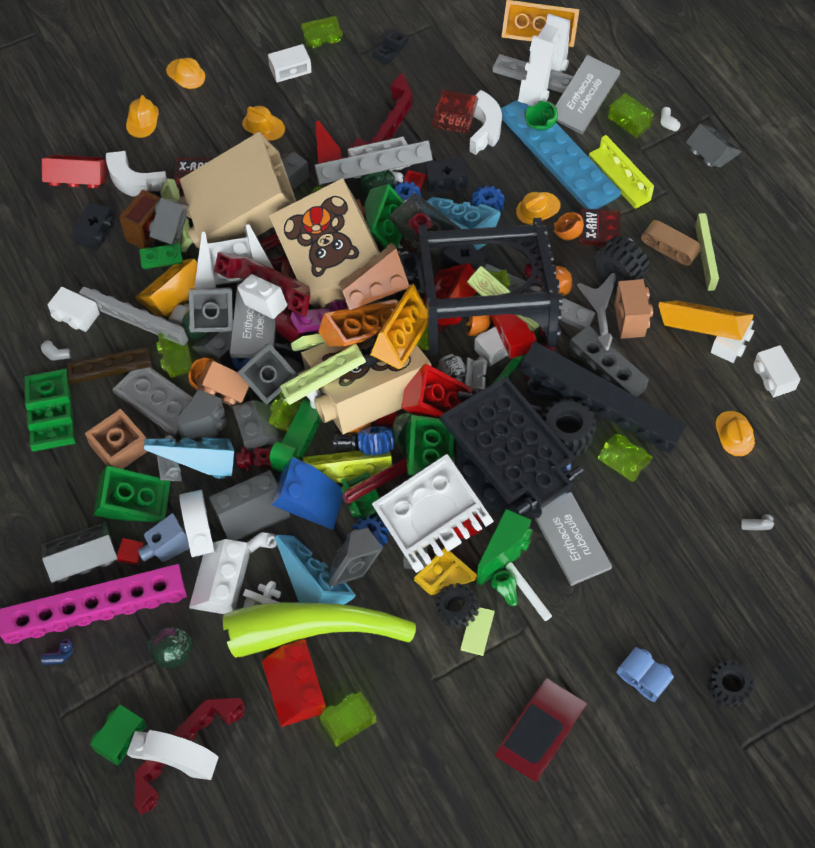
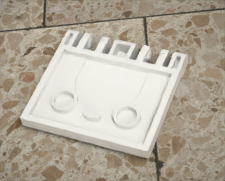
M448 454L372 503L416 573L424 568L416 556L417 552L420 553L428 565L431 563V558L425 553L423 548L431 544L436 555L442 556L443 552L435 542L438 538L447 551L455 548L462 542L453 528L457 526L464 538H469L468 530L462 525V522L468 518L475 530L479 531L482 529L474 514L477 513L485 526L494 522Z

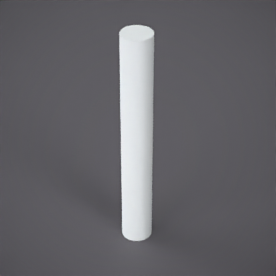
M508 563L505 569L515 576L519 588L544 621L552 617L551 613L513 563Z

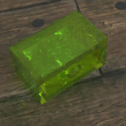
M624 93L610 105L608 118L635 138H638L651 127L654 113L636 101L635 98Z
M360 691L357 694L351 693L347 695L339 705L335 707L332 705L326 708L320 716V722L335 747L376 723V714Z

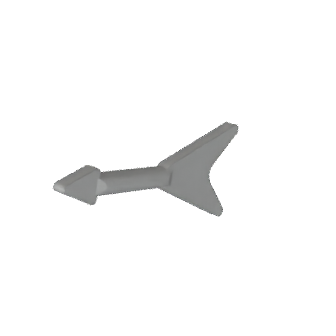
M612 273L597 289L581 283L577 284L578 289L597 312L601 335L598 339L606 351L610 348L612 335L608 332L605 310L607 309L616 280L615 273Z

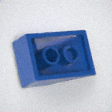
M292 458L283 468L272 506L333 530L343 493L338 484L314 466Z

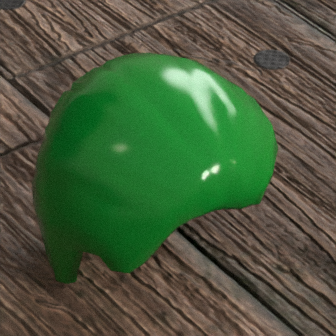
M539 101L536 105L528 106L525 112L527 126L540 131L550 129L557 122L558 118L556 106L547 101Z

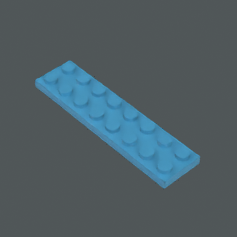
M516 100L501 108L502 120L586 211H595L620 197L621 191L557 123L544 131L535 130L527 126L525 121L526 109L531 105Z

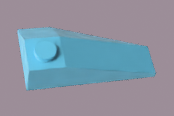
M431 197L421 205L426 216L443 230L496 227L501 215L500 211L487 205L480 204L476 207L471 206L470 202L457 204L453 203V200ZM478 244V245H470V246H472V247L475 248L476 250H479V249H481V248H482L484 245H486V244Z
M201 437V442H196L190 438H183L179 442L169 438L144 439V450L208 475H213L215 478L232 476L234 449L228 438Z
M276 535V543L299 602L344 605L354 599L356 595L346 582L332 587L329 586L330 573L327 571L328 566L324 562L320 563L311 557L313 553L297 538L289 535Z

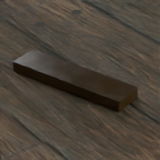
M147 346L68 363V381L70 384L152 367L151 350Z

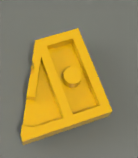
M444 548L442 550L443 555L440 557L437 555L432 559L431 563L426 565L414 577V581L428 594L434 595L443 592L442 589L444 587L446 590L450 589L448 586L450 584L456 587V583L463 585L475 581L477 574L451 551H447Z

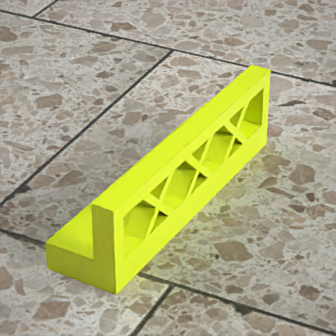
M607 135L603 136L600 148L589 153V158L614 183L635 209L651 201L654 185Z
M359 450L303 457V462L314 466L335 483H341L343 478L350 481L366 472L373 476L392 465L390 451L374 456L365 455Z

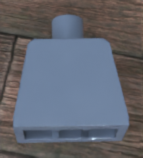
M174 514L169 515L144 534L148 544L140 548L138 553L144 561L156 555L162 562H165L190 549L185 527Z

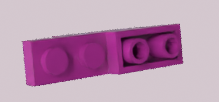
M345 300L331 302L329 308L307 310L306 316L292 312L290 319L299 333L312 332L315 335L319 334L318 331L324 313L348 309Z

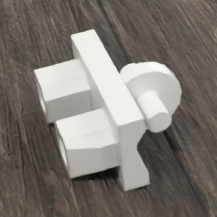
M270 581L267 586L259 584L258 590L264 592L263 595L245 589L243 594L246 597L244 607L260 605L261 603H280L271 599L272 596L279 598L281 595L280 591L275 590L276 583Z

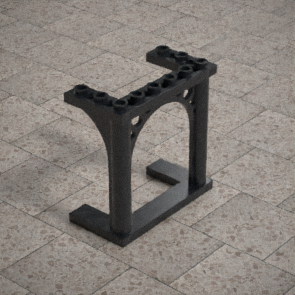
M541 217L533 218V224L440 231H427L426 225L418 226L419 262L427 305L429 355H438V319L515 314L532 319L544 330L548 347H556L557 338H560L561 335L558 322L562 321L559 306L563 305L562 293H558L560 289L559 279H555L556 266L552 265L553 253L549 252L550 239H546L547 226H543ZM498 244L519 251L531 264L532 273L528 281L512 292L500 295L436 299L429 248ZM538 286L542 288L543 291H534L530 287Z

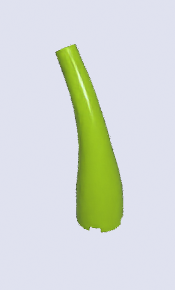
M267 603L244 607L223 615V630L228 629L230 641H227V644L235 658L325 633L365 632L409 643L416 631V624L403 618L368 608L333 603Z

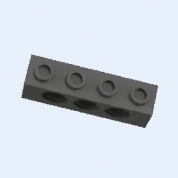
M587 326L571 339L569 347L571 355L575 359H579L588 371L593 372L595 375L636 397L646 390L649 379L611 345L609 350L606 351L599 342L598 337L600 335L590 326Z

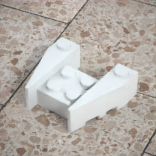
M548 14L546 25L538 37L533 36L529 62L526 63L525 67L527 75L521 82L519 102L533 106L539 101H547L549 97L547 88L551 70L561 73L566 71L569 64L567 55L570 20Z
M250 225L245 226V238L207 244L206 234L202 232L194 288H216L217 285L244 281L241 278L228 279L214 272L218 252L249 257L274 269Z

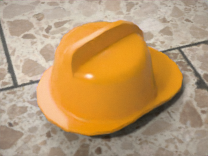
M192 58L176 59L167 66L168 76L184 88L195 89L200 87L205 81L204 71L200 68L198 62Z
M144 95L131 102L126 123L128 133L137 138L147 137L154 132L159 114L158 108L150 100L145 99Z
M264 106L248 107L247 114L242 123L246 131L252 134L260 132L268 141L277 140L283 136L285 132L283 122L271 115L269 109Z
M531 192L518 204L516 215L519 220L526 224H533V218L541 217L543 221L558 213L560 201L556 196L548 192Z
M735 411L721 413L715 423L723 449L734 456L747 455L752 451L755 444L753 429L747 418Z

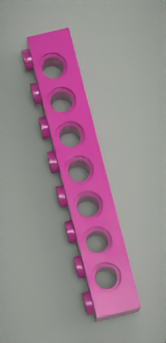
M176 564L0 609V636L5 643L16 644L21 642L22 639L42 637L45 633L53 631L63 632L69 627L89 625L92 621L100 619L109 620L120 614H133L139 609L156 608L159 604L166 602H179L182 598L187 597L180 566ZM159 586H166L164 590L156 591ZM136 592H143L141 596L134 597V594ZM121 597L118 602L111 603L113 598ZM92 603H98L96 607L88 608ZM69 609H75L73 613L66 614ZM52 614L48 620H43L46 615ZM29 620L26 625L20 626L23 621Z

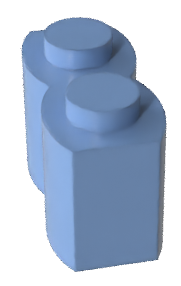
M637 647L634 648L616 672L624 681L635 687L652 702L659 698L674 678L669 667L664 664H658L652 659V655L647 650Z

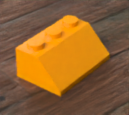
M195 259L182 260V264L172 265L135 297L136 300L156 316H170L178 304H183L189 300L188 288H194L198 264Z

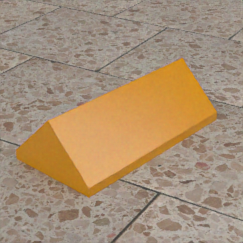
M507 0L502 38L532 41L533 36L538 37L546 25L548 14L570 20L568 46L574 47L579 9Z
M414 284L409 286L410 288L407 289L383 326L371 352L372 356L397 369L403 367L427 327V309Z
M678 300L659 302V309L665 326L740 341L753 319L752 314Z

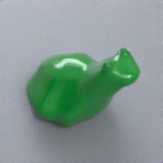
M505 570L495 573L491 580V586L504 597L509 606H516L518 599L515 576Z

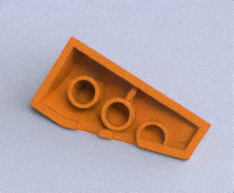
M395 299L360 306L352 310L343 309L324 313L318 332L328 346H346L361 343L382 330L399 302Z

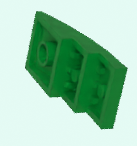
M67 369L25 376V406L27 409V425L30 431V448L32 452L75 444L73 410Z

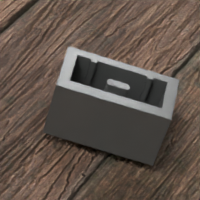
M160 198V201L155 206V219L152 220L149 227L151 232L149 237L169 244H178L189 205L173 198Z

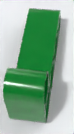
M304 399L282 443L279 441L274 443L270 453L272 470L282 473L284 466L292 458L300 461L303 460L322 421L317 409L310 406V400Z

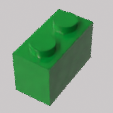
M119 705L116 710L113 709L109 713L106 724L102 729H98L94 733L90 744L95 752L116 766L126 756L134 732H143L147 727L142 718L122 705Z

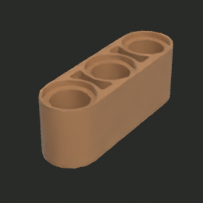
M658 220L652 221L641 235V239L646 245L683 265H690L701 251V245L696 240Z

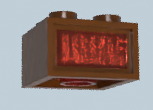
M142 189L133 198L131 204L121 212L119 218L127 242L141 249H146L153 243L155 238L149 237L151 233L149 227L152 220L155 219V206L160 201V197Z

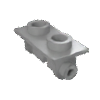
M469 357L467 358V372L464 384L472 387V392L485 389L486 378L483 375L486 374L488 362L484 357H478L476 361Z
M166 436V437H165V438L173 439V440H175V442H176V439H174L173 436ZM157 455L160 480L182 481L179 463Z

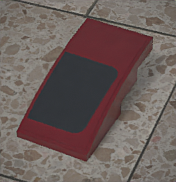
M546 678L500 745L495 756L534 782H537L572 730L587 703Z

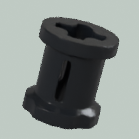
M334 431L333 449L335 451L338 448L356 451V432H352V434H339L337 431Z

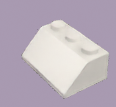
M228 539L214 542L215 552L203 555L189 606L191 609L220 614L236 610L250 552L246 542Z

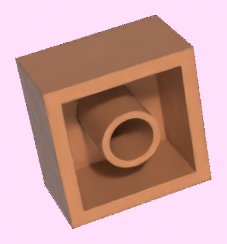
M644 279L618 282L614 308L621 339L645 337L647 328H650V317L653 316L652 304L648 303L649 289L645 287Z
M211 361L206 363L196 387L211 395L220 397L222 403L231 406L242 403L249 385L236 371Z
M121 409L85 433L90 447L107 466L124 469L148 452L144 450V439L146 437Z

